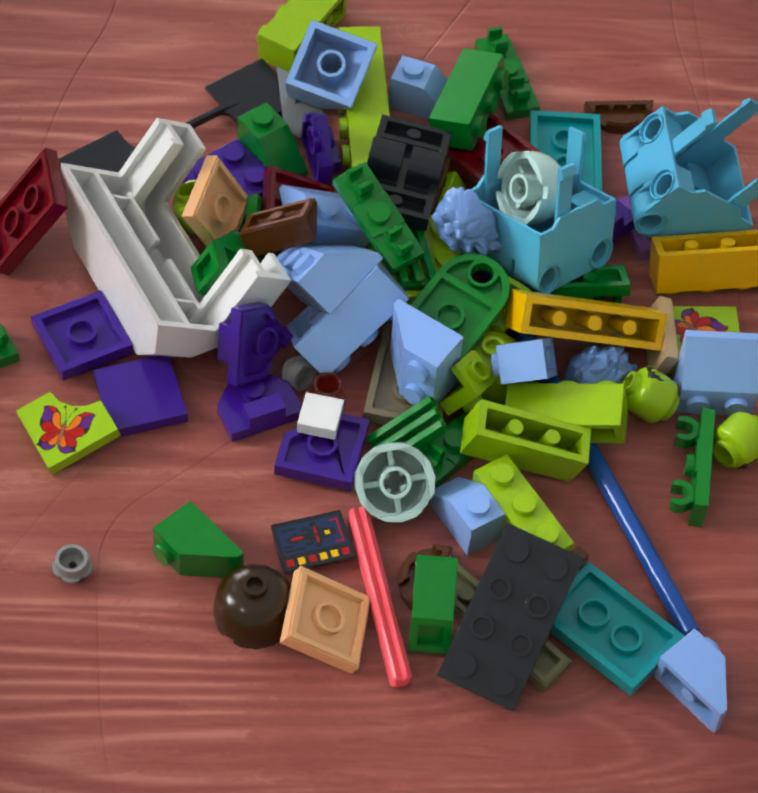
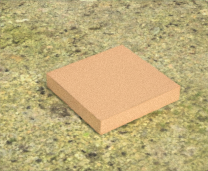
M217 155L206 156L182 214L183 219L206 247L212 241L233 230L239 232L246 214L247 197H249Z
M300 566L293 573L280 643L352 674L359 669L370 606L369 596Z

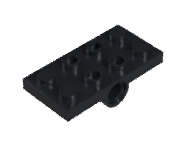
M382 114L376 136H374L367 165L404 218L408 227L426 231L452 132Z
M507 523L437 676L514 711L584 558Z

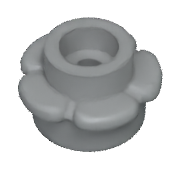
M302 355L288 359L282 367V380H287L292 388L297 391L308 389L317 376V370Z
M76 544L63 546L56 553L55 561L52 563L54 575L61 577L63 582L69 584L78 583L81 578H87L93 569V564L90 562V554L83 547ZM76 564V567L70 568L69 565Z

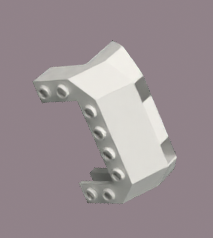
M161 118L155 119L119 172L61 163V175L68 204L65 215L74 249L98 290L102 291L133 344L136 355L192 358L218 347L219 323L231 320V307L255 302H262L271 307L291 282V279L274 253H268L260 263L252 250L240 249L205 296L197 293L190 267L199 258L200 254L168 202L206 148L190 124Z

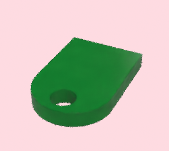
M473 253L458 255L440 267L410 306L463 336L462 358L468 352L478 347L504 313L509 302V279L502 266L490 257ZM485 270L491 273L493 278L487 283H478L472 279V275L477 271Z

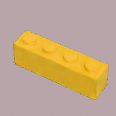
M758 230L651 237L649 276L656 294L674 295L679 292H712L719 289L734 288L746 290L751 287H758Z
M511 289L505 327L524 334L661 351L668 313L644 306Z

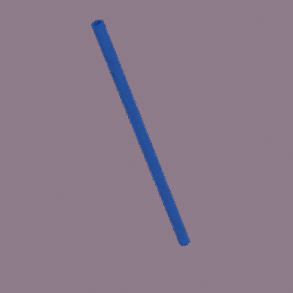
M482 271L481 276L485 283L489 282L493 276L488 271ZM512 330L518 342L538 339L536 335L519 333ZM557 375L539 381L540 383H559L561 379ZM590 443L587 468L676 629L685 636L694 628L700 632L697 622L598 445Z

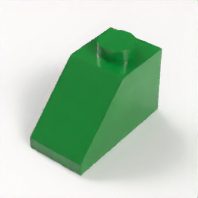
M267 102L238 117V140L266 168L270 165L303 177L308 175V169L288 124Z
M191 501L153 527L154 546L152 550L161 564L164 566L170 565L179 575L224 578L238 567L244 566V552Z

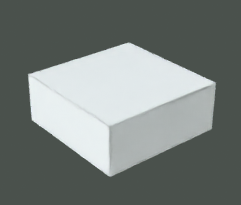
M306 392L297 422V432L335 440L344 409V400Z

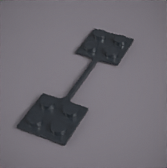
M261 58L205 86V90L214 98L219 106L185 123L190 124L194 129L218 116L226 115L238 124L239 116L266 102L279 115L282 114L277 73ZM115 130L58 160L60 168L61 163L119 172L136 147L131 146Z

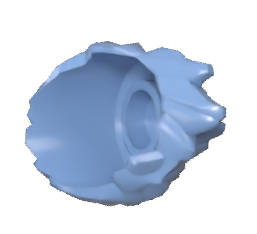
M461 186L458 189L451 187L445 193L444 198L439 202L435 213L432 215L441 240L445 241L452 252L458 250L459 255L465 252L486 256L487 253L490 254L493 250L500 252L502 248L501 243L497 240L499 235L495 229L496 216L493 214L492 208H486L480 204L477 193L471 189L464 190Z
M624 346L585 347L570 358L564 374V381H574L578 384H596L600 381H612L622 384L624 378L631 371L637 369V365L629 363V353L627 351L624 352Z

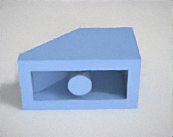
M402 55L390 79L389 108L429 120V116L448 79L436 65Z
M553 337L496 345L497 353L491 355L493 374L495 377L500 376L501 385L548 379L558 375Z
M457 477L435 488L433 497L428 503L467 556L500 539L505 512L484 484Z
M694 628L660 656L654 677L712 733H715L720 729L727 711L725 656L712 639L704 637Z

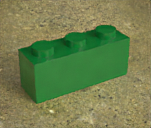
M463 48L429 116V125L431 127L452 132L448 147L473 151L478 138L484 136L487 119L490 113H495L498 96L501 90L507 88L509 81V71L504 67L503 54Z

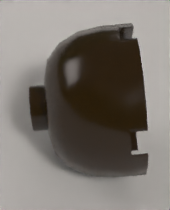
M260 564L241 566L226 575L217 587L213 607V615L219 632L222 635L224 632L227 637L233 639L235 645L241 648L261 649L278 643L281 638L291 588L289 581L277 570Z

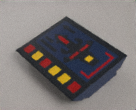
M340 510L271 525L274 545L281 567L285 573L295 571L300 566L308 568L356 557Z

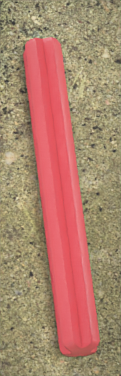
M363 506L352 508L348 512V522L366 593L370 598V609L389 684L393 688L408 686L412 681V673L371 515Z

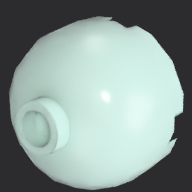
M511 152L503 160L497 173V179H502V191H496V200L500 211L527 226L543 224L555 216L558 168L561 167L558 162L542 152Z
M386 442L373 447L361 458L355 472V490L360 503L371 515L385 522H404L417 517L428 505L429 500L432 499L435 492V474L430 461L419 449L404 442Z

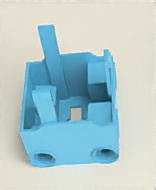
M751 98L743 100L741 106L718 124L715 110L712 108L702 112V117H698L689 111L675 113L661 106L620 139L619 144L633 221L638 233L651 238L655 236L743 231L753 227L749 203L758 197V178L745 187L736 146L724 140V138L758 113L757 101Z
M499 125L485 132L483 138L486 141L484 175L476 187L471 189L477 193L480 204L486 208H492L493 214L496 216L495 229L499 235L497 240L501 243L502 250L500 252L493 250L490 254L487 253L486 256L498 262L506 274L537 292L550 294L555 289L594 269L601 268L609 260L613 250L612 239L616 216V198L581 181L584 143H587L586 133L570 127L568 130L566 165L558 168L555 216L546 223L527 226L501 212L496 200V191H502V179H497L501 162L503 129Z

